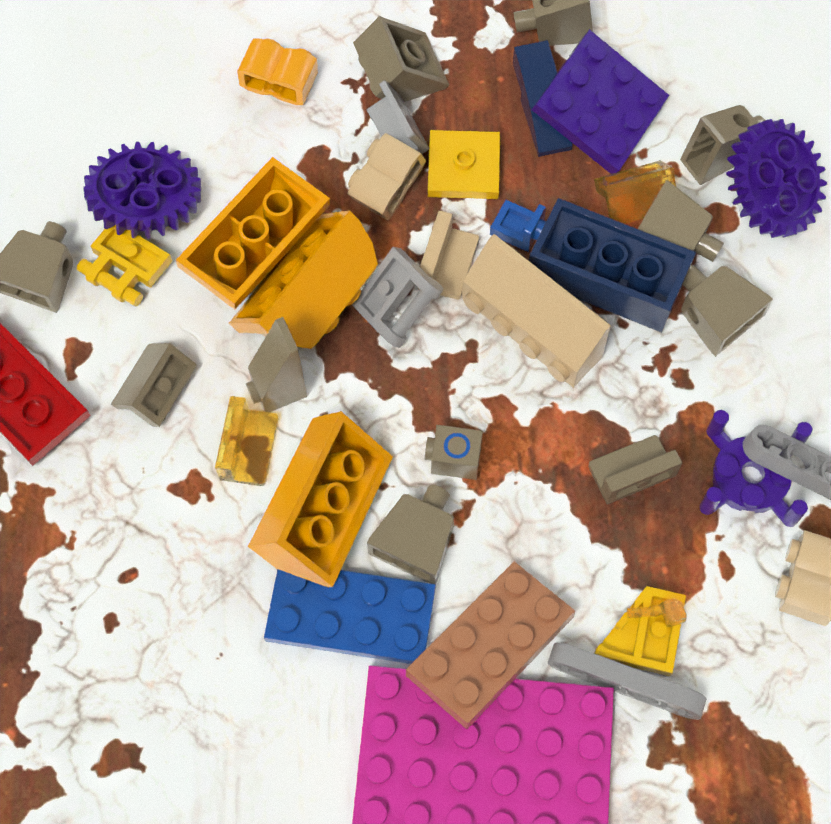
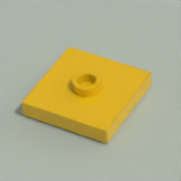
M430 130L428 197L498 199L500 132Z

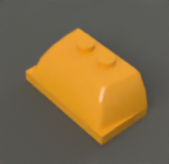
M272 157L176 259L177 267L235 310L330 206V198Z
M350 210L321 214L282 260L271 270L229 324L238 333H256L266 337L275 320L284 317L296 346L312 349L324 334H328L339 323L338 316L346 306H350L359 298L361 294L360 288L378 265L373 243L360 220Z

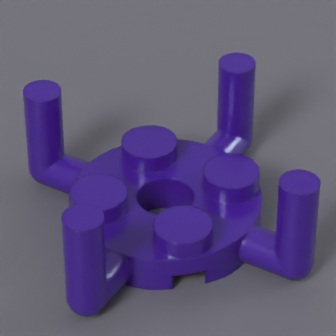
M717 410L706 432L721 451L716 457L713 467L714 487L709 488L700 503V511L705 515H710L724 504L739 511H755L754 513H764L772 510L785 526H796L807 512L808 506L803 500H795L789 507L783 500L791 487L792 481L749 459L743 449L745 437L731 440L724 431L729 421V414L724 410ZM807 422L799 423L791 437L805 443L813 431L812 426ZM745 467L756 468L760 472L762 480L758 483L748 482L742 475V469Z

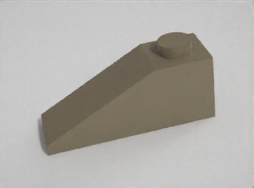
M284 317L275 320L249 364L248 370L251 381L245 383L253 403L261 402L266 414L307 397L299 351Z

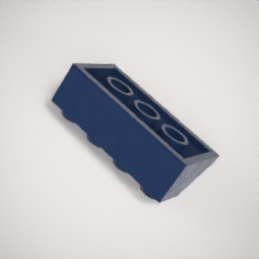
M558 198L529 255V262L575 298L662 333L696 252Z

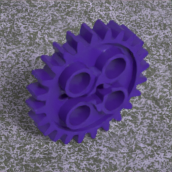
M768 119L747 127L748 131L738 135L740 142L734 143L731 146L736 155L727 158L734 166V170L726 172L727 176L734 179V184L730 185L728 190L736 191L738 195L732 203L733 205L742 204L743 206L739 216L741 218L750 216L749 227L759 226L760 234L770 233L771 238L780 236L784 238L806 231L807 225L816 222L813 214L822 212V208L817 202L826 199V196L820 191V187L826 186L827 182L820 179L819 175L826 169L823 166H817L816 162L821 157V153H812L811 149L813 148L814 141L804 142L806 131L795 132V123L793 122L785 125L784 119L776 121Z
M136 141L134 149H129L125 144H121L122 152L117 153L110 148L108 149L109 158L97 156L98 166L89 165V175H84L85 186H83L88 212L93 211L95 221L103 220L104 229L107 230L116 225L117 235H121L127 229L131 231L132 238H135L139 231H144L145 236L149 239L153 230H157L162 236H165V227L169 226L176 231L179 230L178 220L189 223V213H197V203H201V178L198 177V168L191 167L190 158L181 160L180 150L169 154L168 145L166 144L160 150L155 149L154 142H150L147 148H142L140 142Z

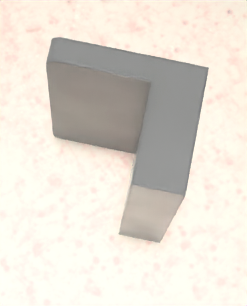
M386 80L381 82L379 85L385 97L367 109L380 136L382 137L387 133L423 154L430 148L403 99Z

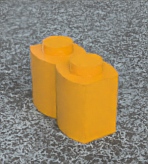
M253 38L237 70L239 85L257 94L272 95L284 102L304 105L318 74L317 58L305 49L283 48L275 40Z

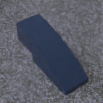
M548 40L514 47L513 67L521 89L520 100L538 157L572 150L571 141L531 110L557 74Z

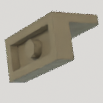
M171 343L148 344L111 405L116 409L131 410L151 426L160 427L197 364Z
M653 435L590 461L588 468L608 505L675 477L682 465V461L676 450L666 453L658 436Z

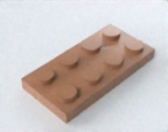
M513 562L406 669V677L464 728L468 729L574 618L575 610L516 562Z

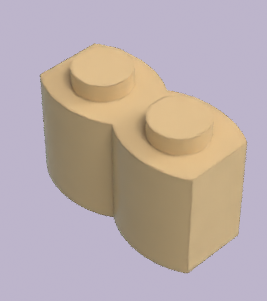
M385 133L380 139L377 138L371 143L367 151V163L362 169L355 170L351 175L347 194L356 202L384 219L389 220L398 209L407 190L418 177L426 160L420 152Z
M804 530L798 540L791 539L785 556V561L791 563L789 575H781L775 597L781 599L779 611L827 626L831 621V539Z

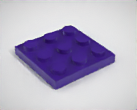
M589 29L531 110L610 174L614 175L621 169L670 95Z

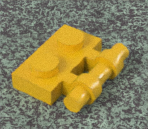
M116 225L107 230L104 229L90 247L93 253L99 256L94 263L83 258L77 264L76 269L84 274L86 280L94 286L101 285L111 291L112 297L118 301H127L136 307L141 303L143 294L134 289L135 285L141 282L151 288L172 263V258L169 253L141 236L137 235L135 238H132L130 230L126 229L124 233L117 235ZM113 265L125 272L120 279L108 273Z

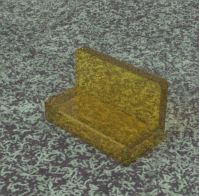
M661 160L594 179L596 192L606 198L609 218L623 224L645 217L666 180L676 186L674 168Z
M230 396L215 464L220 481L264 486L266 484L279 420L276 413L249 410L246 398Z

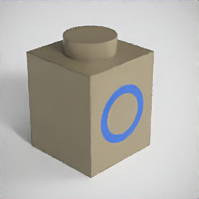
M436 425L435 438L427 437L424 460L431 461V474L477 480L483 431Z

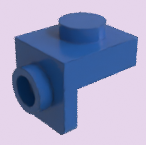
M505 200L490 227L489 235L495 234L504 242L529 252L546 223L544 220L546 207L539 204L536 211L533 212Z

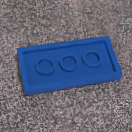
M277 569L264 640L265 642L412 664L427 647L436 584L341 570L334 586L328 588Z

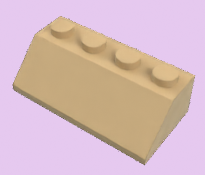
M493 234L463 280L462 299L465 305L476 314L481 313L490 320L491 325L499 334L510 336L515 340L526 356L531 359L537 358L547 366L549 373L559 382L565 381L574 388L601 360L611 325Z

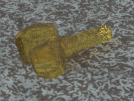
M675 598L668 599L659 605H653V607L627 608L628 618L663 615L667 627L679 625L687 619L682 602Z

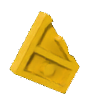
M646 586L603 642L599 644L594 654L632 668L671 676L686 595Z

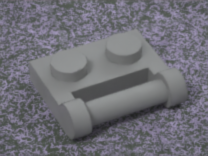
M392 247L361 290L359 298L352 305L389 344L400 348L407 339L405 334L429 302L439 297L443 287L436 280L429 277L401 248ZM416 285L420 291L396 323L392 325L388 320L413 286Z

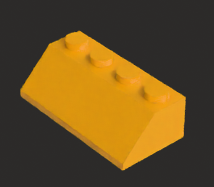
M342 411L312 418L248 547L276 569L328 588L333 587L393 456Z

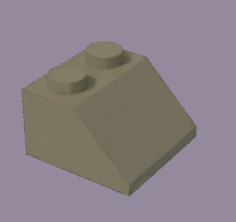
M379 16L353 42L359 56L358 61L364 68L370 82V89L380 99L385 97L379 85L384 80L393 87L404 102L444 90L449 86L426 32Z

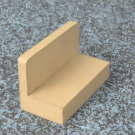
M439 210L420 268L443 287L441 296L459 300L462 296L463 280L470 270L479 242V236L453 229V214Z

